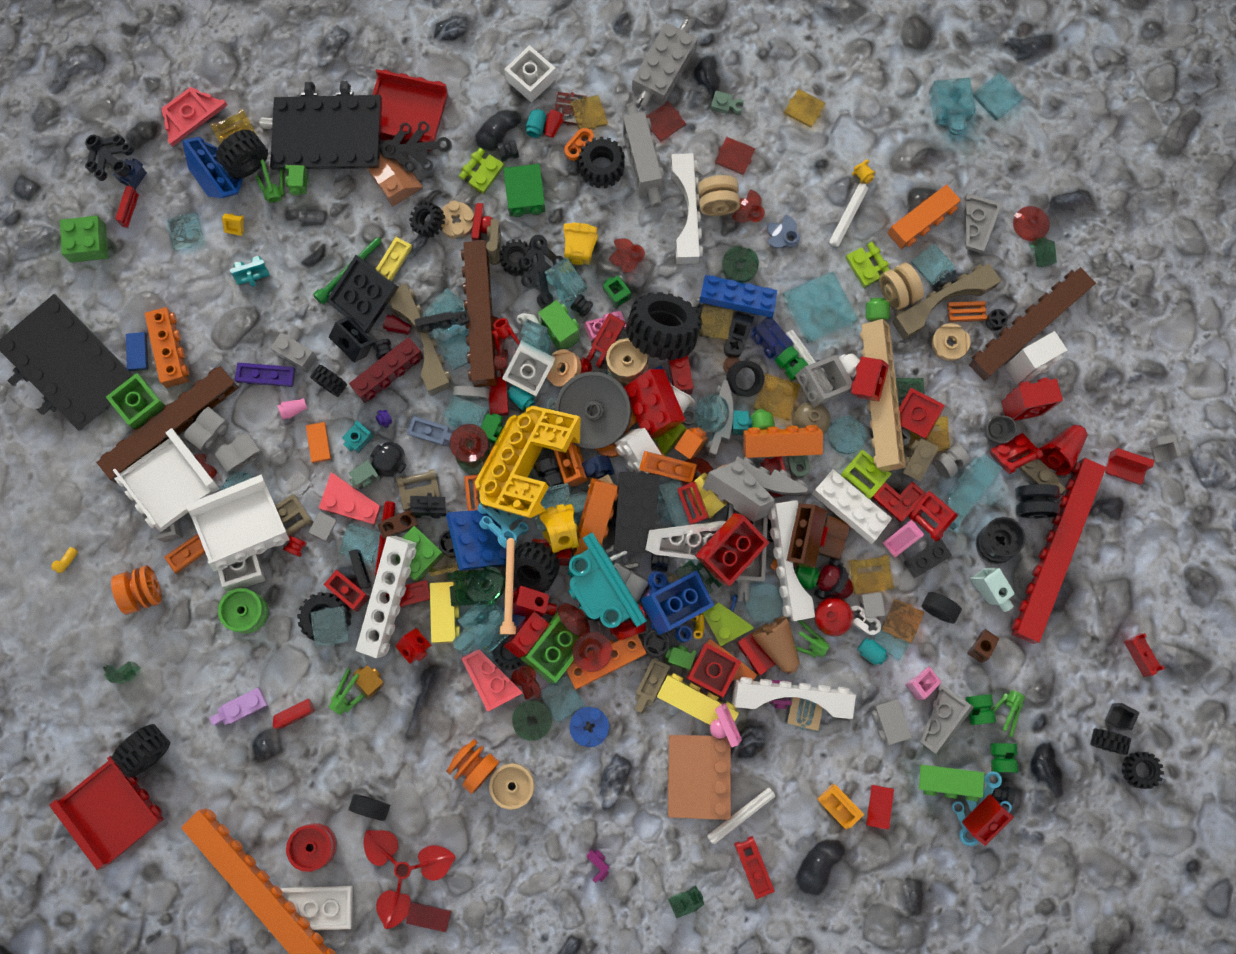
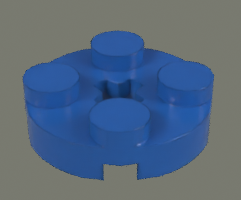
M581 708L571 718L569 725L570 734L579 745L595 747L601 744L608 735V719L598 708ZM587 721L595 724V727L592 728V733H589L588 730L584 731L583 727L586 726Z

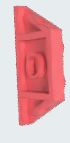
M190 87L161 108L165 119L164 124L168 133L169 144L173 147L228 105L225 100H218L210 94L201 93L199 90Z

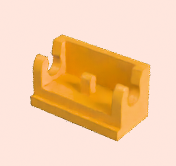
M831 784L817 798L844 829H850L864 816L863 812L836 784Z

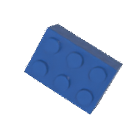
M697 570L640 599L658 635L674 629L715 606Z

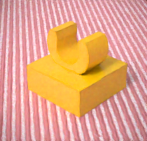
M224 213L222 217L224 233L242 236L244 233V216Z

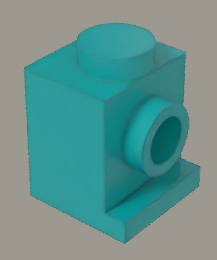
M734 410L731 435H743L744 430L752 427V417L749 416V411Z
M356 420L355 424L342 439L345 441L343 445L349 451L355 450L359 453L374 436ZM358 434V438L353 440L352 438Z

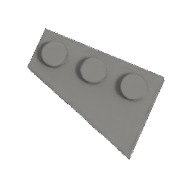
M966 194L965 249L984 254L1002 203Z
M941 683L938 688L937 699L934 700L931 717L927 721L921 743L938 756L974 708Z

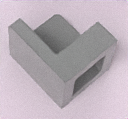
M1175 434L1157 437L1149 441L1155 463L1171 461L1181 456Z
M319 512L309 533L330 544L333 536L330 534L337 520Z
M180 519L160 532L159 535H156L157 540L165 543L183 538Z
M882 592L864 594L858 597L859 604H863L866 618L885 616Z

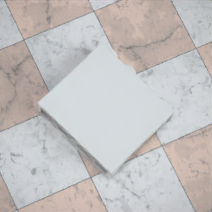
M172 428L166 432L169 439L123 472L119 473L116 469H113L117 475L114 479L121 487L125 486L127 489L125 494L131 501L135 500L137 502L135 507L142 515L145 513L147 524L152 529L156 527L160 532L188 513L187 504L214 494L219 490L216 483Z
M262 475L186 505L209 560L208 563L213 571L224 570L233 563L243 562L252 555L262 554L267 549L281 546L289 540Z

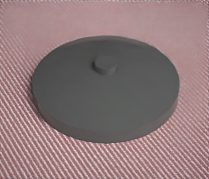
M585 372L571 378L560 390L555 403V411L577 415L581 418L580 444H574L583 448L598 449L613 444L625 433L631 419V401L626 389L614 377L600 372Z

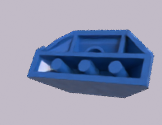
M201 137L183 140L182 144L188 169L206 195L215 198L238 195L243 178L236 179L229 176L216 158L218 148L205 142Z

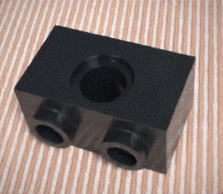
M349 316L335 322L329 338L353 363L367 357L374 343Z
M941 539L907 559L904 563L913 578H916L948 559L952 554Z

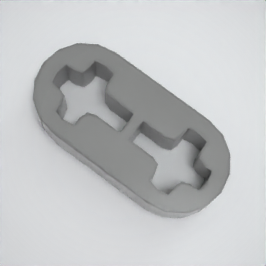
M455 386L453 397L461 400L487 401L489 400L490 390L483 387Z

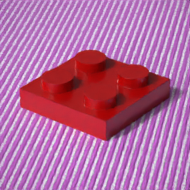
M910 388L899 407L901 427L927 440L946 406Z

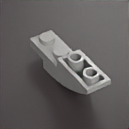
M726 380L723 381L722 385H718L715 396H718L717 403H712L709 412L713 414L711 420L718 421L714 422L711 433H715L713 440L709 439L706 450L709 451L708 457L713 459L716 457L720 442L728 443L733 424V399L728 381Z
M737 456L735 460H738L766 491L788 496H804L810 493L809 489L806 488L808 485L799 479L794 481L790 478L791 475L782 469L780 472L774 469L770 476V471L761 466L759 469L753 466L754 462L746 457L741 459Z

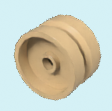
M716 175L700 181L698 184V195L700 197L699 206L701 213L708 216H723L737 211L740 208V197L737 194L739 191L737 179L728 175Z
M902 263L896 266L894 271L888 270L879 276V284L883 296L895 311L904 309L909 303L914 304L924 297L920 277L916 270L908 263Z
M629 338L616 341L607 351L606 361L609 375L618 380L623 386L628 385L649 370L648 355L641 353L639 348L636 349Z
M521 764L503 765L491 776L489 784L490 795L501 808L509 810L518 809L527 804L534 795V776L528 768ZM511 782L516 785V788L513 790L508 788Z

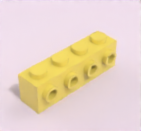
M678 674L667 675L657 695L659 699L709 725L715 719H719L715 709L719 705L724 704L718 700L719 696L712 692L706 694L700 691L701 687L691 682L689 685L683 682L684 678ZM726 701L725 704H727L735 722L739 715V710L731 702Z

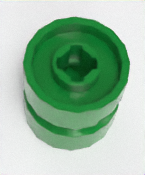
M793 346L788 347L774 360L781 370L785 369L784 374L791 382L796 379L795 375L801 369L809 365L804 358H799V353Z
M992 694L966 697V702L974 707L969 713L970 725L996 722L995 711L991 710V707L994 705Z
M990 743V753L994 756V759L991 760V771L1018 773V761L1015 760V756L1018 755L1017 744Z

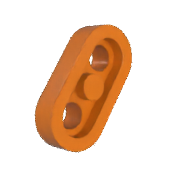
M582 128L578 130L565 145L564 152L567 159L571 161L579 160L582 146H585L587 141L592 142V138H594V134L590 129Z

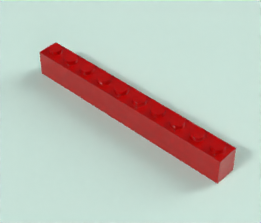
M1087 458L1076 462L1072 470L1074 472L1073 476L1067 481L1065 489H1067L1066 494L1059 501L1061 515L1052 519L1054 525L1052 530H1049L1046 535V546L1039 553V558L1041 559L1032 571L1034 577L1025 589L1027 595L1025 600H1022L1018 610L1020 613L1018 618H1015L1011 628L1013 631L1011 635L1032 644L1040 643L1106 470L1105 466Z

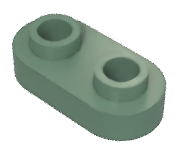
M807 455L786 456L790 472L794 477L802 478L808 474L810 464ZM796 466H801L802 471H797Z

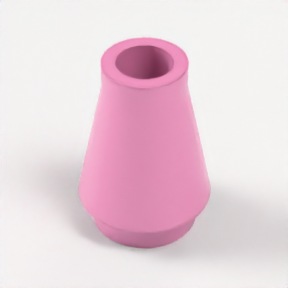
M304 398L281 402L280 405H277L282 420L286 418L289 420L307 409Z

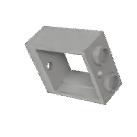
M837 355L807 365L795 375L813 408L846 395L851 391L853 382ZM821 368L824 369L835 388L834 391L826 394L813 374V371Z

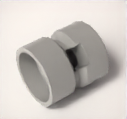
M955 444L946 453H942L934 459L936 469L946 479H950L958 473V470H962L971 464L968 453L958 444Z

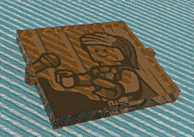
M894 599L881 630L893 635L895 639L899 638L912 644L924 612L912 607L911 604H905Z

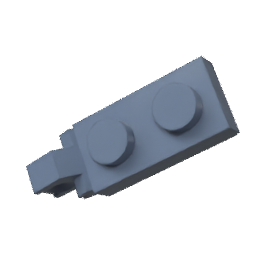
M413 416L407 432L408 436L441 446L449 447L450 443L460 446L462 441L461 436L453 434L454 430L448 426Z

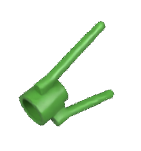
M261 159L267 183L266 189L259 176L256 175L255 178L264 194V199L269 203L279 202L282 200L281 196L285 195L283 190L284 170H280L279 187H277L276 184H271L265 162Z
M798 620L815 638L812 639L800 631L799 635L810 642L809 648L811 650L796 646L797 651L809 654L814 658L817 655L822 658L826 654L829 644L805 622Z
M349 668L343 675L334 696L331 698L332 702L328 706L339 715H342L344 711L348 713L355 704L365 697L363 694H360L350 704H348L349 699L346 698V695L359 677L358 673L355 674L344 692L340 694L350 673Z
M1011 690L1009 694L1004 693L1001 700L991 709L996 712L1004 702H1006L1005 706L1011 709L1003 727V731L1006 732L1014 715L1009 737H1013L1025 700L1024 695L1014 690Z

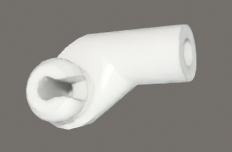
M522 313L517 316V322L524 326H531L535 334L544 330L535 315Z

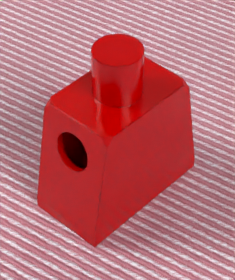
M519 586L513 592V614L526 617L535 611L541 617L545 614L554 616L557 604L548 602V594L524 586Z

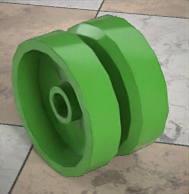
M237 588L229 591L222 597L218 606L220 622L226 628L241 634H251L258 631L265 625L268 619L269 608L266 600L260 594L246 588Z

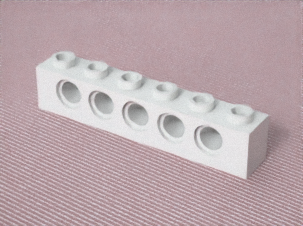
M387 536L357 643V652L374 658L383 657L388 653L390 648L389 640L395 630L394 622L400 612L399 604L406 591V579L411 573V561L416 555L415 542L397 536ZM397 555L400 556V563H399V564H398L397 561H396ZM392 574L395 576V582H394V583H393L392 580H391V575H392ZM387 593L390 596L389 602L386 600ZM381 612L384 613V621L381 619ZM376 631L379 633V639L375 636Z

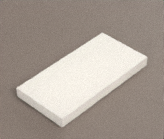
M353 885L280 888L283 892V897L296 906V912L309 921L312 930L352 929Z

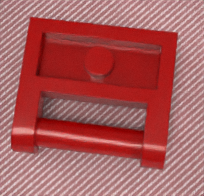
M1024 433L1015 436L1008 443H1003L990 449L992 457L1009 475L1014 473L1015 469L1035 459L1039 460L1044 456L1042 450L1036 447ZM1028 452L1030 453V454H1028V455H1026V456H1024V457H1022V458H1020V459H1018V460H1016V461H1014V462L1011 463V461H1013V460H1015V459H1017V458H1019V457L1025 455L1026 453H1028Z
M931 491L926 493L909 514V518L924 528L935 542L943 537V533L958 516L954 510ZM923 511L939 524L936 528L921 516Z

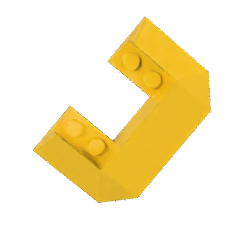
M530 406L526 408V412L518 416L515 414L509 417L475 481L481 504L527 518H532L547 511L541 505V501L549 486L546 482L531 479L528 476L543 447L566 453L571 442L580 444L581 418L577 415L537 406Z

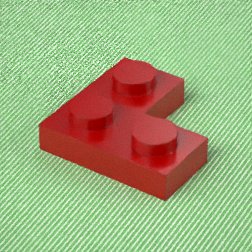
M913 481L901 494H898L885 482L872 498L901 523L926 493Z

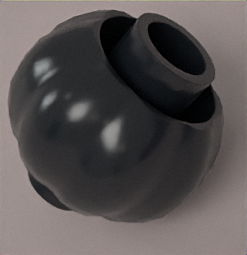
M386 442L382 446L378 444L370 455L373 459L372 467L382 477H391L396 473L401 474L407 465L404 463L405 452L403 448L394 442Z

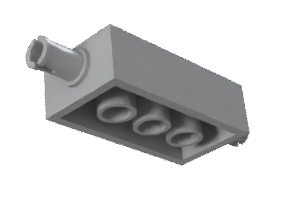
M685 17L680 28L665 23L632 80V91L640 94L635 102L638 109L642 106L640 110H645L649 100L662 106L666 103L697 48L698 38L689 34L695 24L693 19H690L688 22L689 17Z
M629 103L626 105L628 115L623 116V137L639 199L649 197L651 207H659L662 205L660 193L661 187H663L664 171L663 168H659L660 156L659 152L654 149L656 145L654 134H650V118H646L645 111L638 113L636 103Z
M731 503L727 504L726 521L734 513L741 514L733 509L734 505ZM768 516L755 522L748 519L767 539ZM767 546L734 581L738 584L737 601L749 602L750 584H763L765 582Z

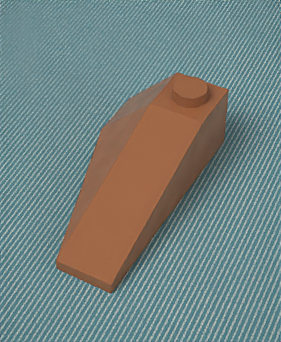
M381 149L379 168H366L392 207L423 189L413 172L404 170L403 165L394 158L388 159L384 157Z

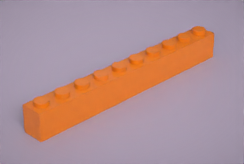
M207 808L198 810L181 827L289 954H336L333 949L328 948L323 943V937L310 928L309 921L296 912V906L283 897L282 890L270 882L269 875L257 867L256 860L244 852L242 844L230 836L229 829L217 821V816L212 810Z

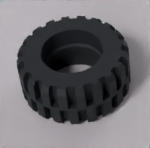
M652 292L648 293L647 296L645 294L633 303L627 322L626 333L636 349L639 348L641 353L648 354L649 357H657L659 360L681 359L689 355L695 348L702 327V319L697 309L692 307L690 302L684 301L682 297H676L670 293L663 294V292H658L654 294Z

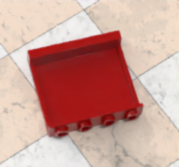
M376 69L377 81L372 95H381L380 140H393L400 131V125L408 123L411 125L412 131L410 134L405 135L400 144H406L417 131L419 122L425 121L429 124L430 130L424 133L417 143L434 142L448 97L446 84L440 81H429L422 77H410L404 73L396 74L389 70ZM423 124L421 130H426L427 126ZM404 126L403 131L407 132L409 127Z
M109 756L107 758L108 761L63 798L56 799L49 804L50 808L96 870L107 867L164 820L161 815V809L156 804H152L149 800V793L144 788L141 789L137 784V777L128 778L112 760V756Z

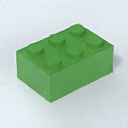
M564 611L556 612L548 622V627L530 651L520 657L522 661L549 684L556 683L592 637Z
M929 765L920 766L919 790H924L923 794L937 796V792L945 793L944 797L958 799V795H964L966 800L979 801V797L984 798L985 772Z

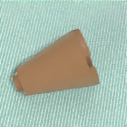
M786 616L774 619V622L771 624L767 622L753 632L755 641L782 672L791 674L798 670L797 666L800 665L791 626Z

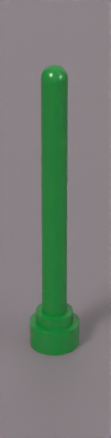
M376 237L358 256L365 259L381 244V239ZM349 264L324 289H317L312 294L322 305L326 303L329 294L333 291Z

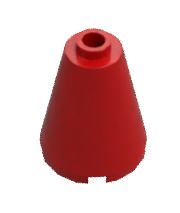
M1081 425L1070 426L1040 447L1044 456L1039 460L1049 469L1055 470L1057 475L1065 476L1070 474L1088 437L1086 429Z

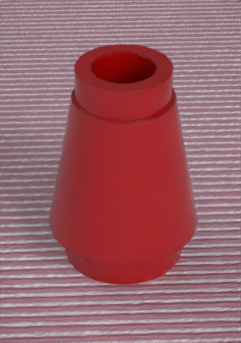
M552 109L550 113H547L544 135L554 138L564 121V114Z

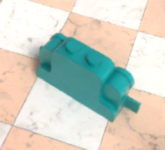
M593 532L583 537L582 539L588 549L572 557L569 562V569L576 576L570 580L571 589L568 590L574 600L578 599L581 606L579 609L583 616H588L591 619L600 618L602 624L608 628L617 627L630 617L636 627L646 622L647 620L641 612V608Z

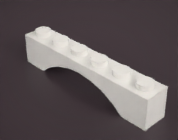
M693 153L671 154V179L683 193L688 210L687 223L676 240V264L698 263L699 257L703 256L702 245L699 246V239L702 238L701 228H698V222H700V211H697L699 195L696 194L695 189L698 188V177H695L694 172L697 171V160H694Z
M797 500L773 503L768 514L772 526L770 534L775 546L773 554L777 559L778 566L776 573L781 585L779 593L783 598L784 606L782 607V612L789 621L815 617L812 597L799 583L793 563L786 561L798 508Z
M741 677L740 680L734 679L731 703L738 708L756 709L774 699L798 697L819 704L833 717L853 719L856 695L846 687H838V690L830 689L831 687L826 685H819L816 688L811 687L807 683H799V686H796L788 681H780L777 684L772 683V680L760 679V682H757L749 677Z

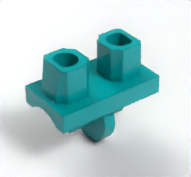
M260 256L253 257L251 263L246 265L241 261L234 263V268L230 269L237 285L250 282L251 286L254 287L256 286L255 280L270 276L269 270Z

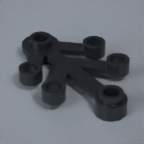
M421 121L418 124L417 131L406 144H400L405 135L410 134L412 131L411 125L402 123L400 131L393 140H386L382 143L381 153L388 159L395 158L403 165L404 170L412 172L415 170L414 162L407 160L399 153L408 152L421 164L424 170L429 171L433 168V162L426 159L418 151L438 149L443 153H447L452 149V142L446 137H441L438 141L417 143L424 133L430 130L429 124ZM426 124V130H421V126ZM404 126L409 127L407 132L403 131ZM442 141H446V147L444 148L441 147ZM388 146H392L391 152H387ZM429 161L430 166L425 168V162ZM411 163L412 168L408 170L406 165Z
M95 134L87 137L85 145L90 152L85 168L91 173L94 172L95 178L99 181H104L107 178L108 174L104 171L106 160L112 165V171L117 176L126 177L129 175V166L123 160H117L113 156V154L119 153L129 156L134 152V148L129 143H125V139L121 135L117 134L114 137L104 139ZM111 144H114V145H115V147H110V148H104V147H103V146L111 145ZM97 152L100 153L98 164L95 162Z
M535 235L530 239V250L524 257L520 258L519 266L523 269L530 267L532 264L531 259L535 255L537 262L529 273L522 277L521 283L524 287L533 285L534 278L539 273L541 293L537 296V303L540 307L545 308L553 303V296L549 293L547 274L555 280L558 286L566 284L567 277L556 272L545 261L544 255L552 261L553 266L556 268L563 266L565 259L560 255L556 256L547 247L548 243L544 236Z

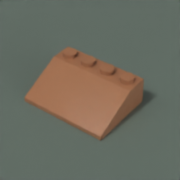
M669 735L668 817L731 820V745L727 736L718 739L714 736Z

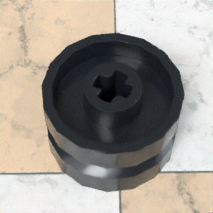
M1031 484L1015 488L1016 500L1021 502L1016 505L1017 517L1039 519L1061 515L1060 503L1055 502V500L1060 498L1059 486Z

